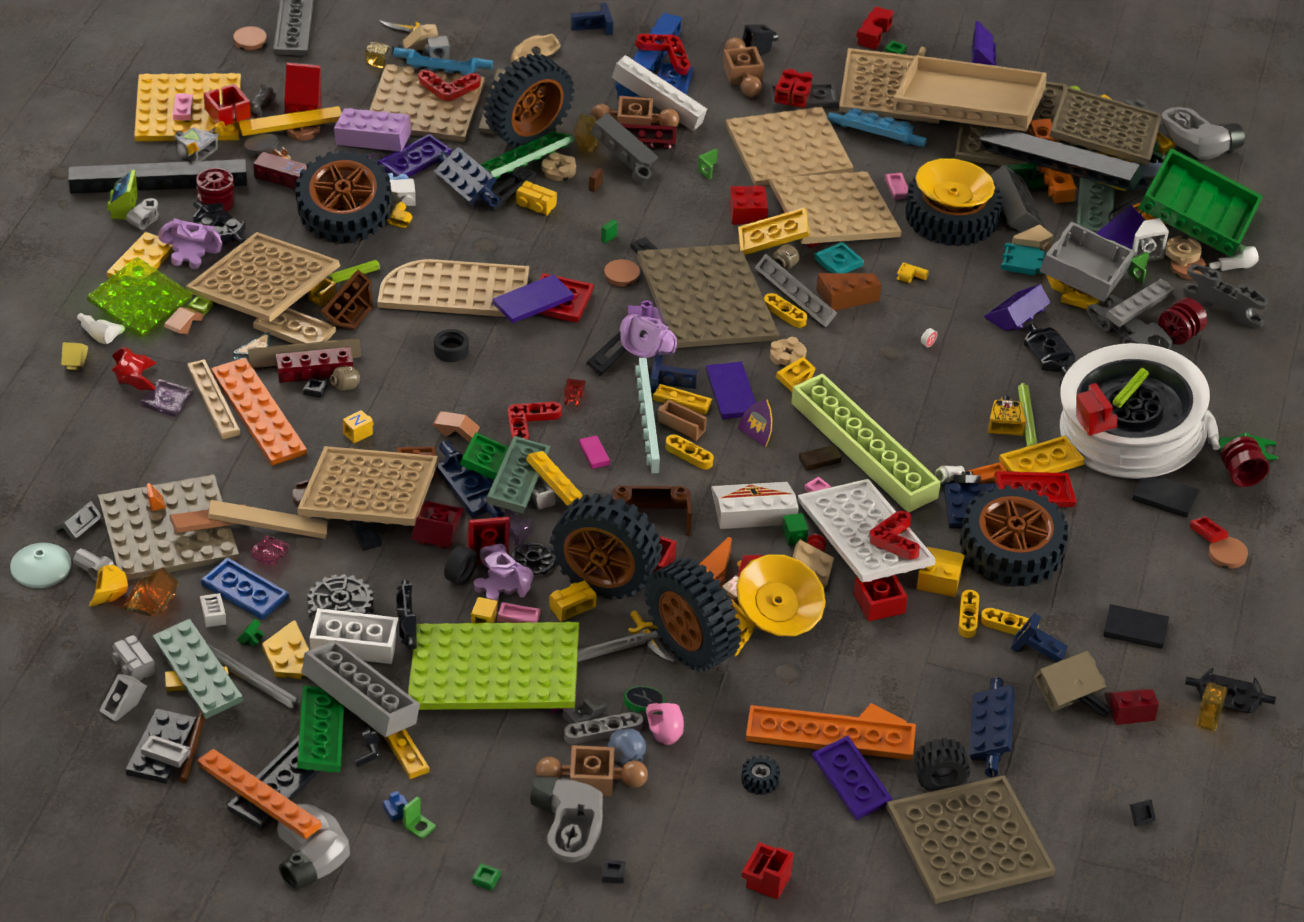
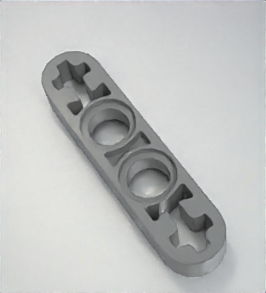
M629 712L570 724L565 727L564 740L568 744L577 745L610 738L619 729H634L639 732L643 727V717L639 713ZM617 724L619 727L616 729H612L609 727V725ZM597 728L599 731L596 733H592L589 731V729Z

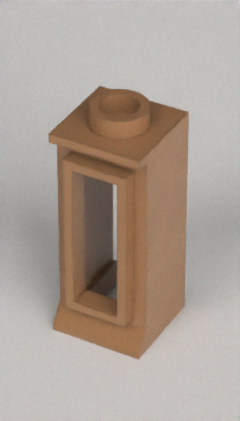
M667 400L657 410V424H664L691 437L694 441H697L706 431L707 417L673 401Z

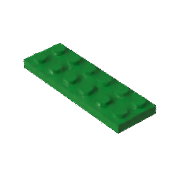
M553 131L480 165L497 179L503 173L514 171L516 167L526 166L529 161L539 160L542 158L541 156L552 154L558 148L568 147L569 143L574 142V137L572 134Z
M303 685L297 768L340 773L344 705L321 687Z

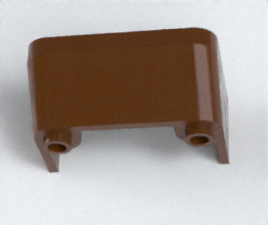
M617 486L613 489L611 493L613 499L619 500L622 498L630 506L634 504L638 508L684 509L686 536H690L692 509L691 494L688 488L683 486Z

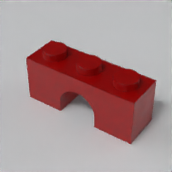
M875 6L873 11L869 12L867 19L863 21L862 27L857 30V45L876 50L881 42L882 32L887 33L892 25L894 11Z

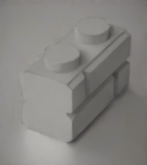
M134 635L125 638L124 641L120 640L113 644L111 656L116 665L120 664L123 675L133 676L141 681L144 677L147 678L155 674L154 660Z

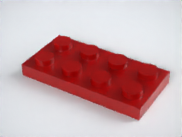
M996 471L994 474L996 487H999V489H1004L1005 486L1010 485L1012 489H1018V486L1024 487V490L1030 492L1033 489L1037 491V495L1049 497L1048 501L1050 503L1055 502L1058 507H1075L1077 503L1068 473Z

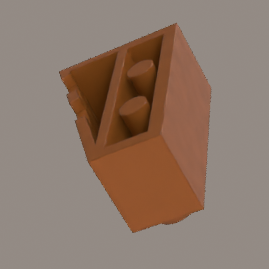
M818 273L816 290L822 300L834 311L880 301L882 284L875 274Z

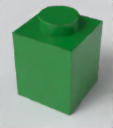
M803 513L784 515L782 530L788 546L796 545L799 540L807 543L808 527Z

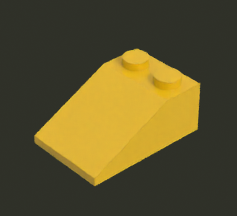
M926 547L935 557V565L920 568L916 590L956 597L965 555Z

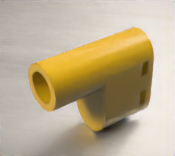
M397 202L390 213L389 219H387L388 224L400 228H406L409 225L412 215L405 211L406 205L403 202Z
M903 262L897 272L899 274L897 280L909 284L914 277L926 280L929 270Z

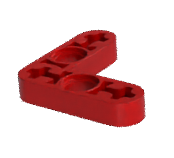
M639 34L637 36L635 46L638 49L667 51L674 70L681 75L688 73L691 65L679 37L663 34Z
M422 70L418 74L419 83L446 102L461 97L481 86V76L476 73L468 74L449 84L430 70Z
M540 402L509 406L507 418L511 441L514 436L518 437V435L529 440L527 422L559 419L562 415L561 404L557 402ZM531 411H538L539 413L534 414ZM519 424V425H522V427H519V428H518V427H514V425Z
M897 511L870 531V543L908 560L919 557V544L899 535L911 525L910 513Z

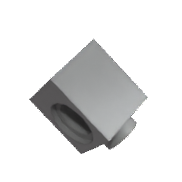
M447 36L427 37L425 54L433 58L449 59Z

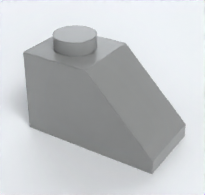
M118 674L99 711L112 720L118 721L139 703L147 685L133 676Z

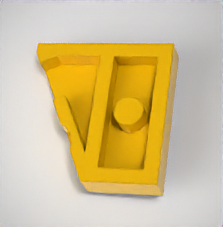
M802 357L778 371L776 378L793 392V386L811 379L816 368Z

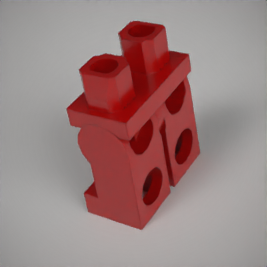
M790 68L784 70L775 88L774 102L789 105L791 98V106L806 108L807 99L812 90V73L806 71L798 73L795 69Z

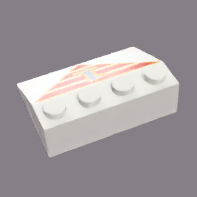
M788 482L711 486L720 529L783 525L784 515L798 514L796 495Z

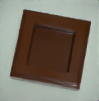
M596 168L589 176V191L595 192L602 184L603 169Z

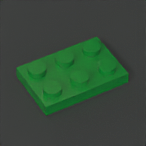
M475 432L460 465L468 470L476 471L486 478L495 480L509 447Z

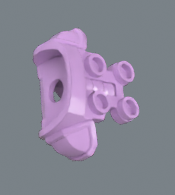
M174 218L173 221L166 223L159 231L158 239L162 243L173 244L172 249L174 253L171 255V263L175 266L181 265L182 261H187L191 269H198L201 265L200 257L205 254V251L215 254L221 251L222 241L214 226Z
M633 313L626 316L621 322L619 329L621 332V343L630 353L639 357L649 358L656 356V354L668 355L675 352L677 347L676 336L659 319L646 316L640 317V315ZM642 330L648 333L644 334L643 338L640 337V333Z
M502 544L480 549L482 564L490 568V570H488L489 578L486 580L478 578L474 581L475 591L477 593H484L486 591V599L498 602L499 593L501 592L511 595L517 591L519 597L526 596L533 580L532 570L528 567H523L512 559Z

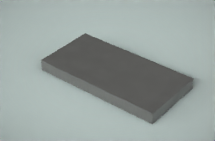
M812 83V90L808 96L806 108L791 106V98L789 105L774 102L777 85H768L773 110L839 107V99L834 83Z

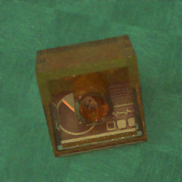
M161 567L137 581L122 608L150 617L157 613L161 614L168 608L167 603L176 595V589L180 583L164 567Z

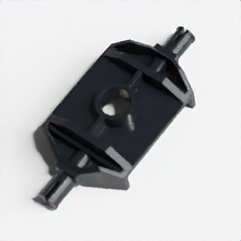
M199 200L194 201L193 206L198 210L193 216V223L214 226L220 235L223 245L235 240L242 244L246 240L242 237L246 229L245 221L242 224L223 209V203L203 205Z
M1030 323L1028 328L1031 332L1025 337L1024 346L1028 344L1042 363L1041 370L1061 372L1065 376L1068 371L1067 368L1075 362L1076 355L1057 330L1051 327L1038 329L1035 323Z
M405 579L397 587L399 591L396 594L399 636L402 638L401 643L408 645L410 650H414L417 648L416 614L411 615L412 584H410L409 580Z
M1211 668L1199 679L1186 677L1185 685L1197 687L1200 699L1205 704L1249 714L1253 713L1259 705H1262V702L1275 705L1276 696L1262 693L1263 690L1255 677L1253 683L1213 674L1214 668ZM1225 694H1231L1234 697H1228Z

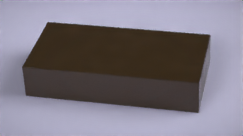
M834 445L799 453V460L806 471L841 463L842 459Z

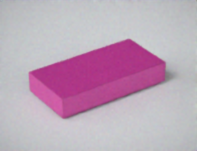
M597 435L579 439V445L592 469L610 465V459Z

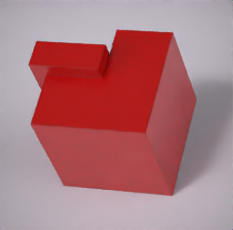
M1096 383L1089 385V391L1076 395V418L1089 436L1117 428V415H1112L1113 407Z
M759 842L741 873V878L746 879V888L778 900L791 877L794 853L780 847L774 848Z

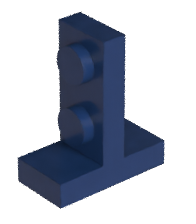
M600 3V11L572 13L571 30L604 28L606 36L613 35V19L607 3Z
M656 354L650 376L651 393H655L659 384L696 389L698 370L664 366L663 355Z
M1034 613L1015 634L1010 649L1018 652L1026 644L1055 662L1062 661L1068 646L1038 629L1041 616Z

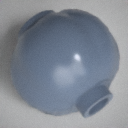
M619 729L611 735L608 747H614V763L624 766L629 761H643L646 742L643 736L634 729Z

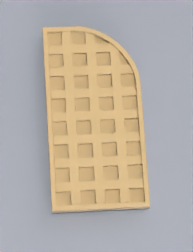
M435 259L409 262L397 267L383 279L377 307L505 317L493 304V298L527 285L529 266Z

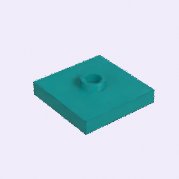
M843 242L814 254V259L830 273H848L864 266V260Z

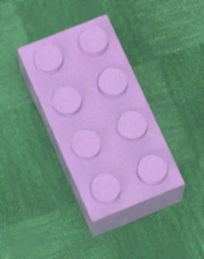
M344 108L334 127L336 145L401 152L412 132L410 115L356 110L352 108Z

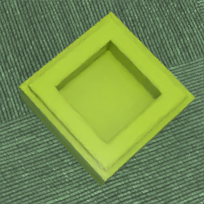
M197 295L188 305V308L205 315L213 307V301Z

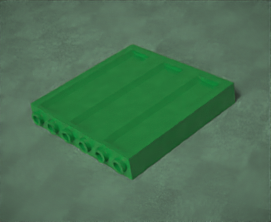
M1171 148L1138 209L1157 219L1160 218L1161 221L1233 257L1263 196Z

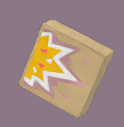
M734 576L722 586V589H726L727 595L735 601H738L736 590L739 580L738 576Z

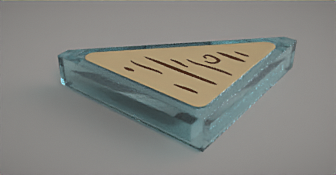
M266 332L233 351V359L245 357L249 359L248 349L269 347L270 332Z

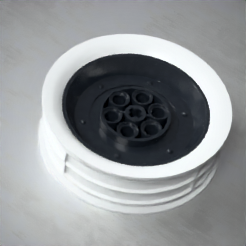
M1137 343L1103 347L1080 358L1069 368L1063 378L1060 392L1063 406L1060 418L1061 437L1066 436L1085 459L1084 465L1091 469L1123 478L1156 477L1183 467L1194 459L1204 446L1208 432L1206 411L1210 400L1209 386L1199 368L1190 360L1174 351L1159 346ZM1141 368L1149 372L1147 378L1120 408L1113 405L1114 398ZM1096 383L1112 405V415H1117V428L1089 436L1076 418V395L1089 391V385Z

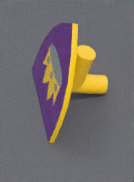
M768 399L750 406L738 425L739 430L764 447L767 446L772 432V413Z

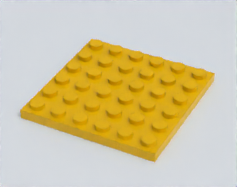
M139 74L135 141H175L174 136L178 131L186 133L191 128L204 131L212 130L215 128L214 125L216 123L205 110L204 92L219 89L220 104H222L221 87L235 83L241 90V74ZM175 94H193L191 119L173 120ZM233 121V124L226 126L227 129L217 136L218 141L239 140L238 122Z

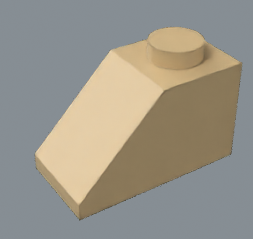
M436 24L418 26L403 40L404 49H415V51L421 49L425 51L427 37H438Z
M1037 225L1013 236L1012 244L1040 248L1041 251L1047 252L1052 247L1053 235L1041 225Z

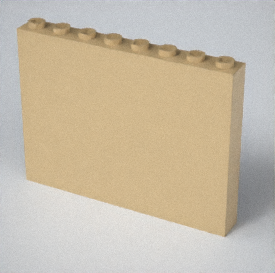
M916 55L894 96L893 113L1027 131L1045 90L1047 73Z

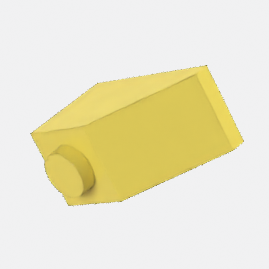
M63 342L61 365L67 366V370H78V367H84L88 346L82 343Z

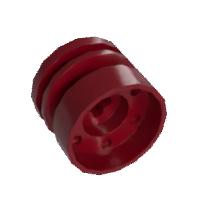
M209 168L200 172L196 178L198 200L203 205L223 203V209L226 212L231 210L235 204L233 175L222 168Z
M1186 297L1162 312L1158 319V325L1168 334L1173 344L1181 345L1201 332L1206 327L1208 320L1207 314L1200 303Z
M1242 436L1228 442L1221 451V460L1228 470L1233 483L1237 486L1250 487L1258 484L1269 473V463L1262 453L1258 442L1253 437Z

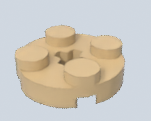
M557 152L549 154L542 161V172L545 173V177L554 181H563V178L566 177L570 179L576 173L575 158L561 155Z
M1176 236L1168 241L1165 254L1173 261H1176L1178 265L1186 266L1188 263H1194L1200 259L1202 247L1193 238L1182 239V236Z
M789 337L788 339H781L771 343L770 359L778 366L782 364L787 367L802 357L806 359L807 349L801 342H798L796 337Z

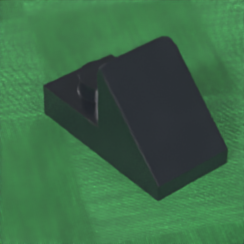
M354 521L350 523V527L363 551L382 546V540L375 529V522Z

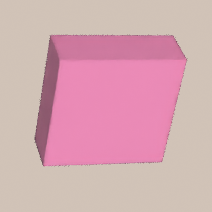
M817 477L805 484L804 490L809 493L831 488V486L820 477Z

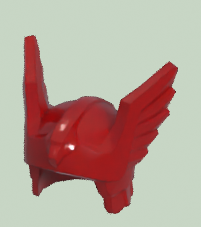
M121 347L113 353L112 357L116 362V366L112 368V371L115 373L118 383L131 385L138 390L154 391L156 389L149 380L141 376L144 370L156 365L152 358L146 357L144 354L135 355L125 347Z

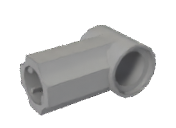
M81 548L76 551L73 557V563L86 570L96 582L98 571L101 567L114 565L110 558L106 556L99 558Z

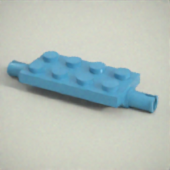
M395 47L393 51V57L407 59V64H411L412 68L426 66L428 70L437 71L438 69H444V72L448 73L461 71L460 74L468 75L478 69L493 70L494 65L493 60L475 57L467 62L420 56L415 49Z
M857 108L850 109L844 116L830 112L827 118L830 123L841 125V127L846 128L849 126L901 140L903 144L907 145L911 144L924 148L927 140L925 137L913 135L915 126L910 125L909 122L894 121L891 117H879L876 113H864Z

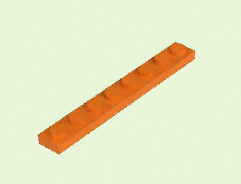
M212 749L197 760L200 768L304 839H307L322 828L319 819L215 749Z

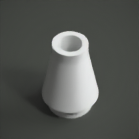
M940 466L936 469L935 476L942 484L954 481V475H962V471L965 470L963 466Z

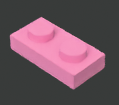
M175 94L173 120L191 119L193 94Z

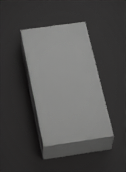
M152 734L141 748V755L179 768L189 754V747Z

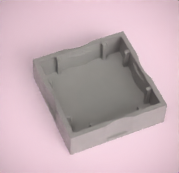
M1070 222L1062 233L1061 238L1053 244L1045 255L1040 272L1105 302L1129 269L1135 251Z

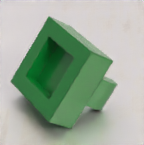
M254 619L244 629L237 641L243 645L248 640L250 645L255 647L259 643L255 637L261 640L265 635L261 630H257L261 623Z

